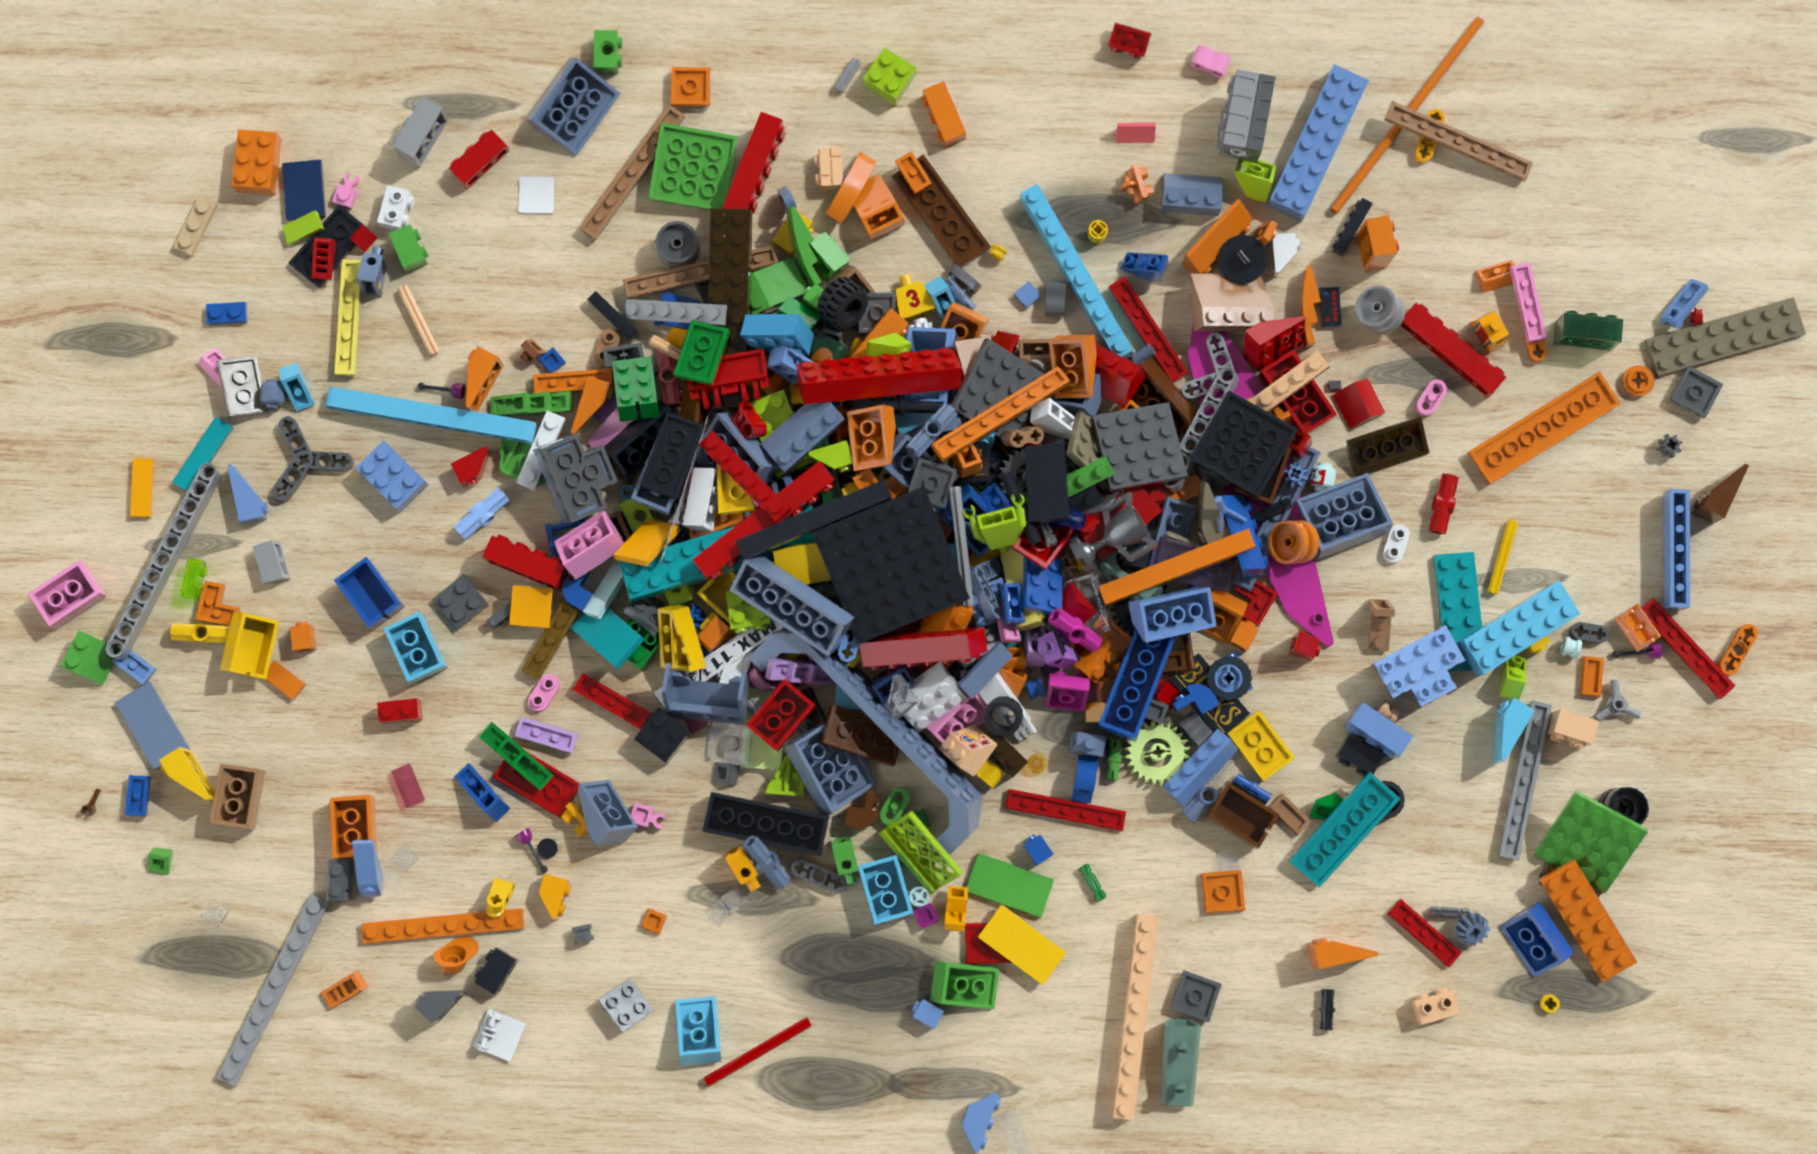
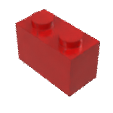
M417 698L377 702L378 722L381 724L423 720L421 700Z

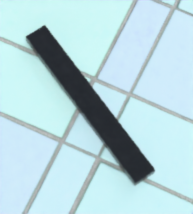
M882 480L736 540V544L743 560H746L892 500V495L885 480Z

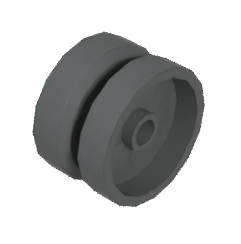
M680 221L669 222L661 227L657 233L655 243L662 262L670 268L695 263L699 257L700 245L697 233L693 227Z

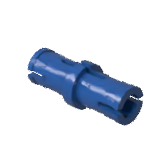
M1239 773L1231 783L1245 791L1246 794L1261 801L1264 805L1267 804L1272 796L1271 793L1257 786L1258 783L1249 781Z

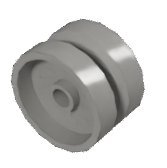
M1374 285L1365 289L1356 301L1355 311L1357 318L1368 329L1377 334L1393 332L1404 320V303L1393 291L1385 286Z

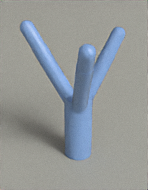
M1221 496L1215 497L1214 500L1219 510V532H1222L1223 515L1226 512L1247 522L1245 517L1228 509Z

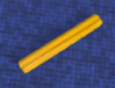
M1509 519L1506 524L1487 590L1492 595H1497L1500 590L1519 524L1515 520Z

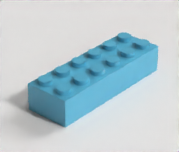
M1560 580L1458 641L1456 645L1476 677H1479L1580 615V612Z

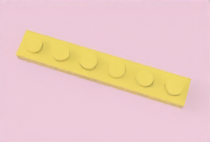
M342 259L334 373L337 376H356L361 289L356 278L362 260Z

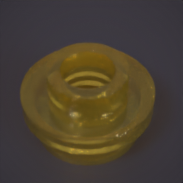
M1042 754L1030 756L1027 763L1029 770L1036 774L1044 772L1047 768L1045 756ZM1035 760H1039L1041 762L1040 767L1034 766Z

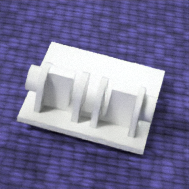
M488 1009L473 1047L479 1051L490 1053L511 1062L526 1023Z

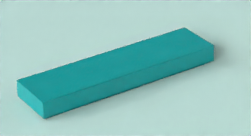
M215 417L172 483L188 491L199 468L205 463H211L233 430V427Z

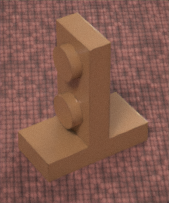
M1368 599V607L1370 609L1368 650L1389 651L1391 617H1394L1395 609L1388 599Z

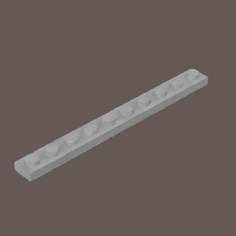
M310 894L217 1079L233 1087L237 1086L330 904L329 902Z

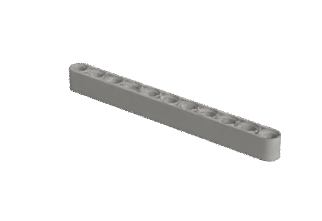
M205 463L199 468L106 645V652L110 657L119 661L126 659L221 480L222 474L220 470L212 463ZM214 470L213 476L207 478L208 471ZM201 487H205L204 493L198 495V490ZM191 505H196L195 510L189 513V507ZM186 522L185 529L179 530L180 524ZM173 540H177V545L170 548V543ZM168 557V562L161 566V560ZM158 575L157 582L152 583V577ZM149 592V598L142 601V596ZM139 610L140 615L138 618L133 619V613ZM130 628V634L124 637L125 629ZM117 646H121V651L115 655L114 649Z

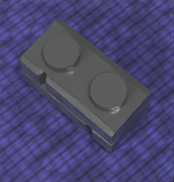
M328 860V901H351V870L353 868V861Z

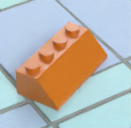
M1239 199L1185 254L1182 265L1192 274H1209L1213 269L1211 266L1215 262L1218 263L1219 252L1223 244L1234 236L1246 235L1252 228L1250 224L1253 219Z
M958 603L924 617L917 633L966 629L973 615V605L962 606V603ZM924 662L918 663L915 667L924 673L934 665L925 666ZM943 664L948 670L950 664Z

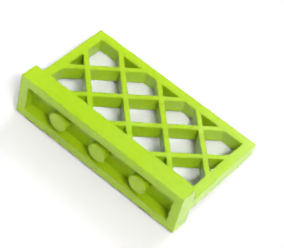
M912 811L897 820L891 821L879 833L930 895L935 893L938 888L964 873ZM908 819H910L914 826L908 824ZM909 831L915 833V837L910 836ZM921 836H924L927 842L921 840ZM922 847L927 848V849H928V853L925 852V851H922ZM934 851L937 852L940 855V857L935 856ZM935 862L941 864V868L935 866ZM947 867H950L954 873L947 871Z

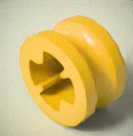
M992 244V250H989L988 254L996 260L1003 261V256L1007 255L1008 251L997 244Z
M1545 994L1540 999V1006L1544 1011L1554 1013L1559 1009L1560 1002L1556 996ZM1548 998L1555 1002V1005L1551 1006L1552 1009H1548V1006L1545 1005V1001H1548Z

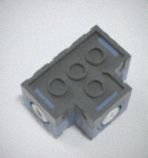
M578 434L567 435L533 449L541 472L545 476V482L553 496L552 499L556 509L560 513L562 523H573L606 509L607 505L602 498L603 495L600 489L618 482L604 446H592L587 448L588 450H584L580 444Z

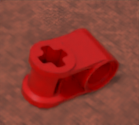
M741 402L738 406L739 410L731 417L732 423L746 439L764 437L767 433L766 423L751 404Z

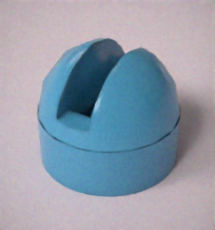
M631 485L623 486L620 490V497L625 501L631 499L632 495L624 494V490L633 492L635 490Z

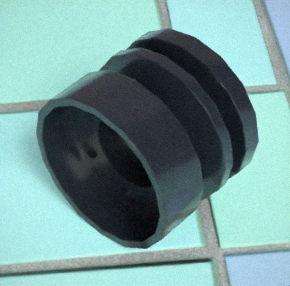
M1621 787L1608 789L1598 799L1599 803L1640 825L1648 817V800L1636 788Z

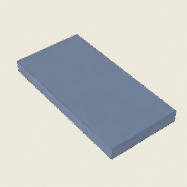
M150 681L115 702L154 770H158L162 765L159 759L177 748L182 747L190 750L186 740Z

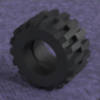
M838 277L837 280L834 279L821 293L822 295L819 297V303L817 304V314L820 319L836 330H849L865 314L869 300L868 292L851 279Z

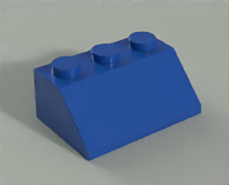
M1540 901L1500 926L1534 977L1562 964L1574 953Z

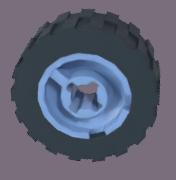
M1234 656L1222 657L1214 661L1209 668V672H1207L1209 689L1220 699L1235 700L1241 698L1252 685V672L1248 664ZM1228 674L1234 677V680L1231 682L1226 680Z

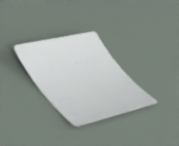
M520 176L518 212L553 213L554 177Z

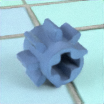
M1290 464L1291 469L1284 471L1285 475L1289 476L1285 478V483L1290 482L1291 488H1294L1295 485H1299L1302 488L1303 481L1308 482V478L1304 476L1308 473V470H1302L1301 464L1298 466ZM1296 473L1300 478L1296 479L1293 477V474Z

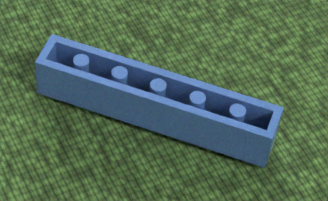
M1669 489L1663 493V586L1665 610H1685L1690 608V490Z

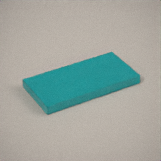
M607 608L601 620L583 613L570 627L617 669L622 666L645 640L609 608Z

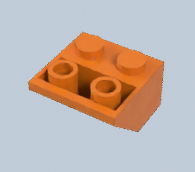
M1102 638L1103 642L1096 652H1090L1085 648L1079 655L1080 662L1073 665L1085 678H1090V683L1094 686L1095 682L1117 677L1124 657L1113 644Z

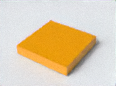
M513 585L509 625L550 628L553 588Z

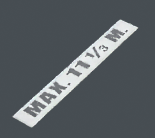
M770 618L771 626H767L766 630L755 631V628L747 629L746 633L738 634L704 658L705 668L684 672L689 676L690 680L705 682L723 670L724 665H730L765 641L771 633L784 627ZM661 687L654 693L665 708Z

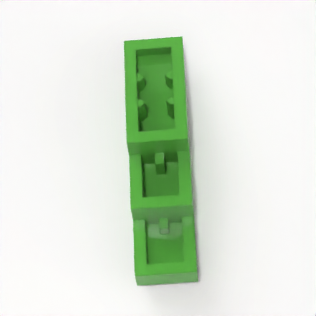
M795 206L788 207L786 209L788 229L800 268L810 286H813L815 283L819 284L822 281L812 266L818 260L808 245L814 241V238Z
M570 391L533 394L518 393L490 397L492 415L527 416L546 414V411L554 414L573 412L572 392Z

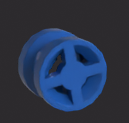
M1041 677L1033 682H1025L1031 701L1035 700L1038 696H1047Z

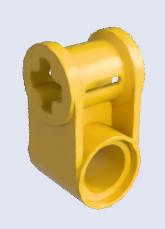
M499 878L493 880L487 897L486 913L488 916L499 918L503 915L508 901L512 897L515 883Z

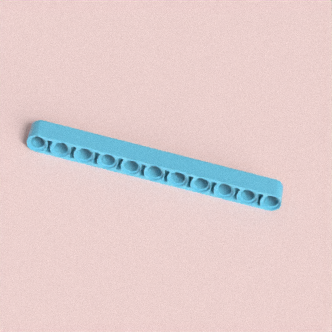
M329 387L325 405L327 408L529 444L533 443L537 425L527 420L337 387Z

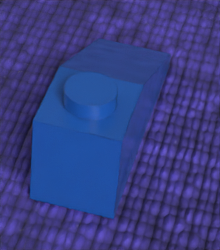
M470 763L454 776L481 809L495 822L511 809Z

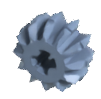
M1469 911L1467 916L1461 914L1462 919L1456 920L1457 926L1454 927L1458 940L1467 946L1470 944L1476 946L1477 942L1483 944L1482 939L1488 938L1487 932L1490 931L1486 918L1478 912L1473 914Z

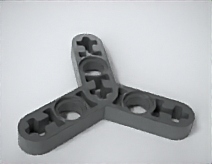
M285 416L279 421V429L294 459L273 489V495L278 501H289L310 470L347 472L353 468L354 460L347 453L311 451L294 418ZM287 421L293 423L291 429L295 434L291 435L290 431L284 428ZM301 438L302 445L299 448H294L292 446L293 439ZM308 456L309 463H304L302 465L303 461L301 460V458H306ZM323 456L330 458V463L327 466L320 465V459ZM334 456H336L335 459L337 461H343L346 457L349 464H345V467H343L342 464L335 463ZM296 464L299 467L301 466V468L304 469V471L302 472L300 469L296 468ZM297 471L299 473L298 480L290 481L289 474ZM285 480H286L290 485H293V487L290 488V487L288 486V487L286 488L287 485L284 484ZM285 489L287 495L279 497L280 493L278 491Z

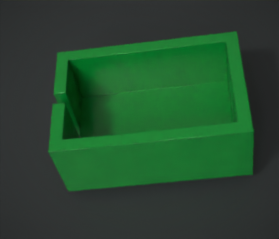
M652 357L612 361L620 422L638 420L635 404L640 405L642 419L660 417Z

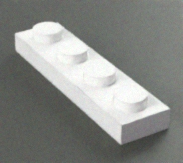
M546 411L516 481L517 484L534 491L536 490L542 472L533 449L558 439L566 420L564 417Z

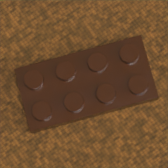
M834 704L830 705L821 744L890 767L895 766L899 747L869 716Z

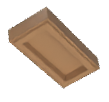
M1283 793L1269 806L1270 809L1280 814L1278 818L1297 836L1311 822Z

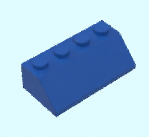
M1244 495L1221 496L1228 509L1247 519V522H1244L1227 512L1224 513L1230 535L1249 529L1256 546L1253 550L1237 555L1244 580L1267 574L1266 567H1269L1267 556H1262L1260 550L1264 548L1261 537H1256L1255 530H1258L1255 518H1250L1249 512H1252L1250 501H1245Z

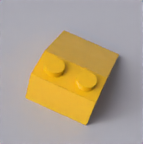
M179 747L159 759L162 764L160 769L165 776H169L205 800L213 802L215 791L191 750Z

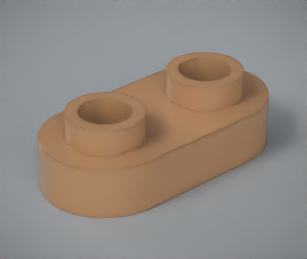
M614 329L604 330L597 344L594 360L600 367H605V360L600 358L601 354H603V348L615 347L620 344V335ZM609 335L614 337L612 341L607 340Z

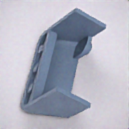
M666 663L661 693L666 712L669 716L733 724H743L746 722L749 682L745 670H742L741 677L735 676L729 680L728 684L690 680L684 671L677 670L673 672L671 663Z

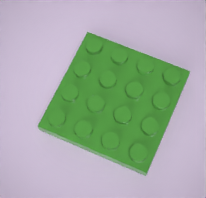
M661 122L648 200L711 211V208L722 209L729 192L738 136Z
M1575 790L1534 851V855L1557 868L1574 858L1589 884L1606 893L1648 833V829Z

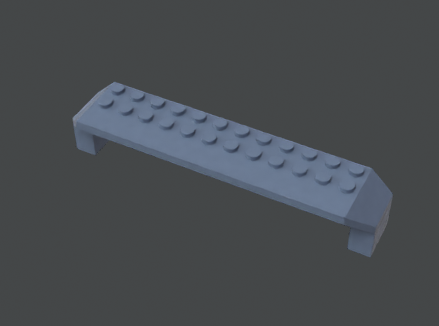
M785 627L771 633L748 658L763 672L767 670L769 658L781 659L786 653H807L949 798V827L936 840L949 855L954 852L979 827L983 794L922 731L918 732L909 723L891 700L884 704L881 702L872 688V680L858 666L852 668L847 662L839 658L836 651L829 656L825 655Z

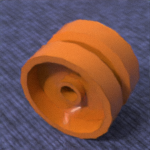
M1304 520L1280 521L1273 526L1268 536L1270 554L1277 562L1282 564L1307 563L1315 557L1320 545L1316 528Z

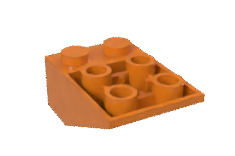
M880 174L868 178L852 207L869 241L905 225V218Z

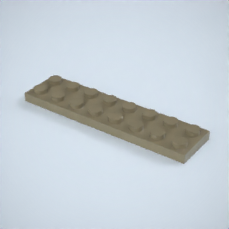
M1793 297L1703 323V325H1694L1648 338L1644 342L1655 375L1659 377L1684 370L1687 366H1698L1804 336L1806 332Z

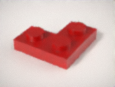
M1256 580L1251 592L1238 585L1234 589L1235 592L1250 600L1242 618L1253 622L1256 627H1259L1276 599L1278 592Z

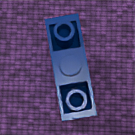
M1127 252L1120 270L1147 281L1161 282L1168 266L1169 256Z

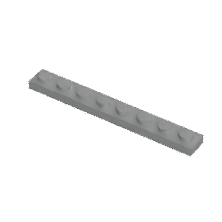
M1533 700L1530 702L1529 707L1534 709L1535 712L1524 730L1498 856L1517 861L1520 859L1552 707L1550 704Z

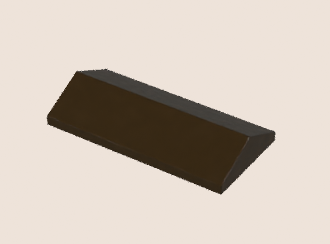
M1421 416L1346 440L1347 454L1355 477L1430 453Z

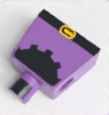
M1059 629L1053 630L1037 639V650L1043 655L1047 665L1066 669L1080 662L1074 643Z

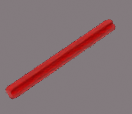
M805 1017L705 1076L703 1078L704 1082L710 1087L810 1028L812 1026L810 1020Z

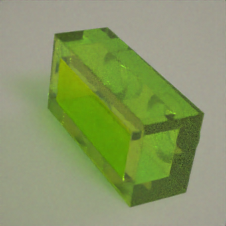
M188 557L181 597L199 601L203 589V579L208 573L207 562L202 559Z

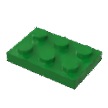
M691 320L674 376L713 386L730 330Z

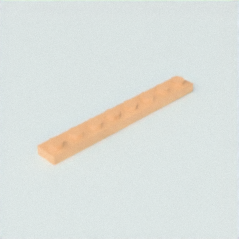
M1316 351L1250 399L1249 402L1269 412L1329 369L1330 366L1319 351ZM1196 443L1189 444L1192 449L1196 447Z

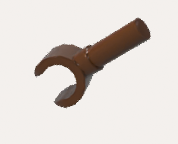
M96 788L89 804L82 806V814L86 812L87 807L90 808L88 816L96 813L95 803L101 790Z

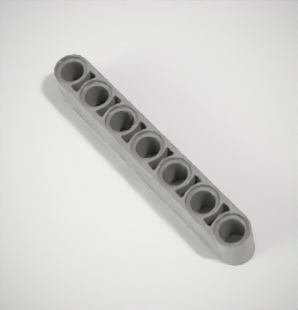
M1223 367L1218 372L1180 444L1183 460L1187 461L1185 467L1188 476L1195 465V462L1189 459L1195 448L1189 451L1187 450L1188 445L1196 443L1197 446L1228 391L1234 392L1238 385L1239 377L1232 367ZM1226 375H1233L1231 380L1224 381ZM1217 392H1224L1221 398H1215ZM1209 409H1214V410H1215L1212 415H1210V416H1207V415H1206V411H1207V410H1209ZM1205 426V430L1202 433L1196 432L1198 427ZM1187 478L1177 480L1174 485H1169V482H1164V485L1171 492H1178L1183 488Z

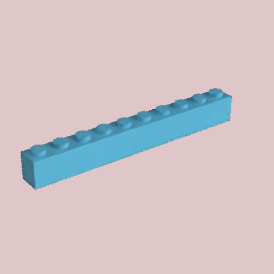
M1036 184L1020 193L1022 205L1104 348L1125 359L1128 358L1133 352L1132 347L1039 185Z

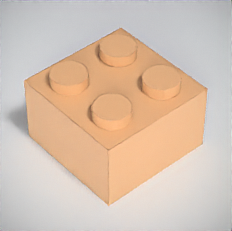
M1559 709L1551 712L1546 736H1550V740L1554 742H1568V746L1572 748H1585L1593 744L1600 721Z

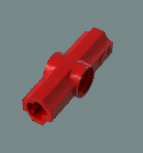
M1441 474L1438 491L1432 503L1433 513L1429 525V531L1432 533L1445 535L1447 532L1450 515H1452L1456 503V498L1454 497L1459 477L1455 475Z

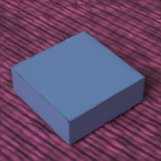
M1028 281L1014 293V296L1028 309L1041 297V294Z

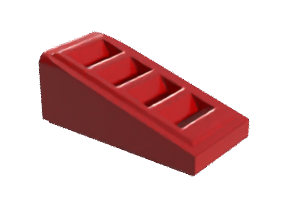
M314 238L312 279L332 281L336 249L334 239ZM320 246H329V249L320 248ZM319 254H328V257L319 256ZM318 262H328V265H321ZM318 269L327 270V273H319L317 271Z

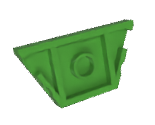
M501 439L500 472L517 480L532 444ZM542 474L537 488L545 483L544 474Z

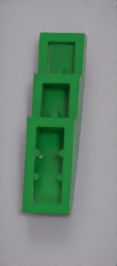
M492 721L479 734L478 737L540 791L554 776Z

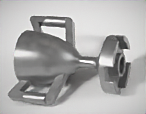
M1130 492L1102 508L1105 530L1101 540L1094 544L1083 542L1077 535L1069 539V545L1076 559H1079L1082 564L1085 563V566L1082 568L1087 574L1097 569L1094 562L1095 553L1104 546L1116 547L1130 562L1158 547V543L1151 539L1146 525L1132 505L1133 495ZM1125 503V508L1110 520L1109 512ZM1141 542L1147 543V545L1131 554L1123 548Z

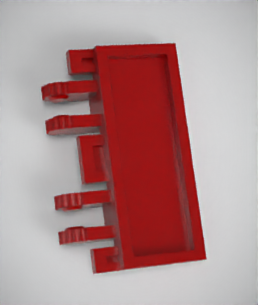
M758 349L722 356L713 386L688 380L691 401L700 400L699 392H702L704 409H709L708 394L714 393L715 405L721 407L719 388H721L722 396L739 393L738 385H741L744 403L748 402L749 399L747 387L753 386V394L756 401L761 400L758 381H760L761 389L770 388L765 350Z

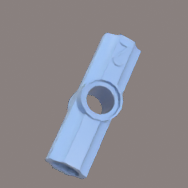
M497 488L484 501L476 503L469 510V514L457 523L454 528L466 540L480 527L490 523L494 519L495 514L510 500Z

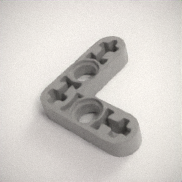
M1211 333L1206 340V346L1215 373L1186 382L1182 386L1181 393L1187 400L1206 396L1209 390L1204 388V381L1212 380L1214 382L1221 368L1228 366L1234 369L1224 338L1219 333ZM1213 337L1216 340H1220L1218 348L1219 350L1223 348L1224 351H1218L1213 354L1216 351L1215 345L1210 344ZM1219 355L1225 356L1227 363L1225 365H1218L1216 357ZM1200 382V389L1203 393H1199V389L1195 390L1192 396L1189 393H1185L1187 386L1193 389L1198 387L1197 383Z

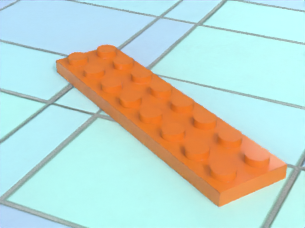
M1599 371L1473 448L1468 454L1488 485H1491L1616 408L1621 402Z

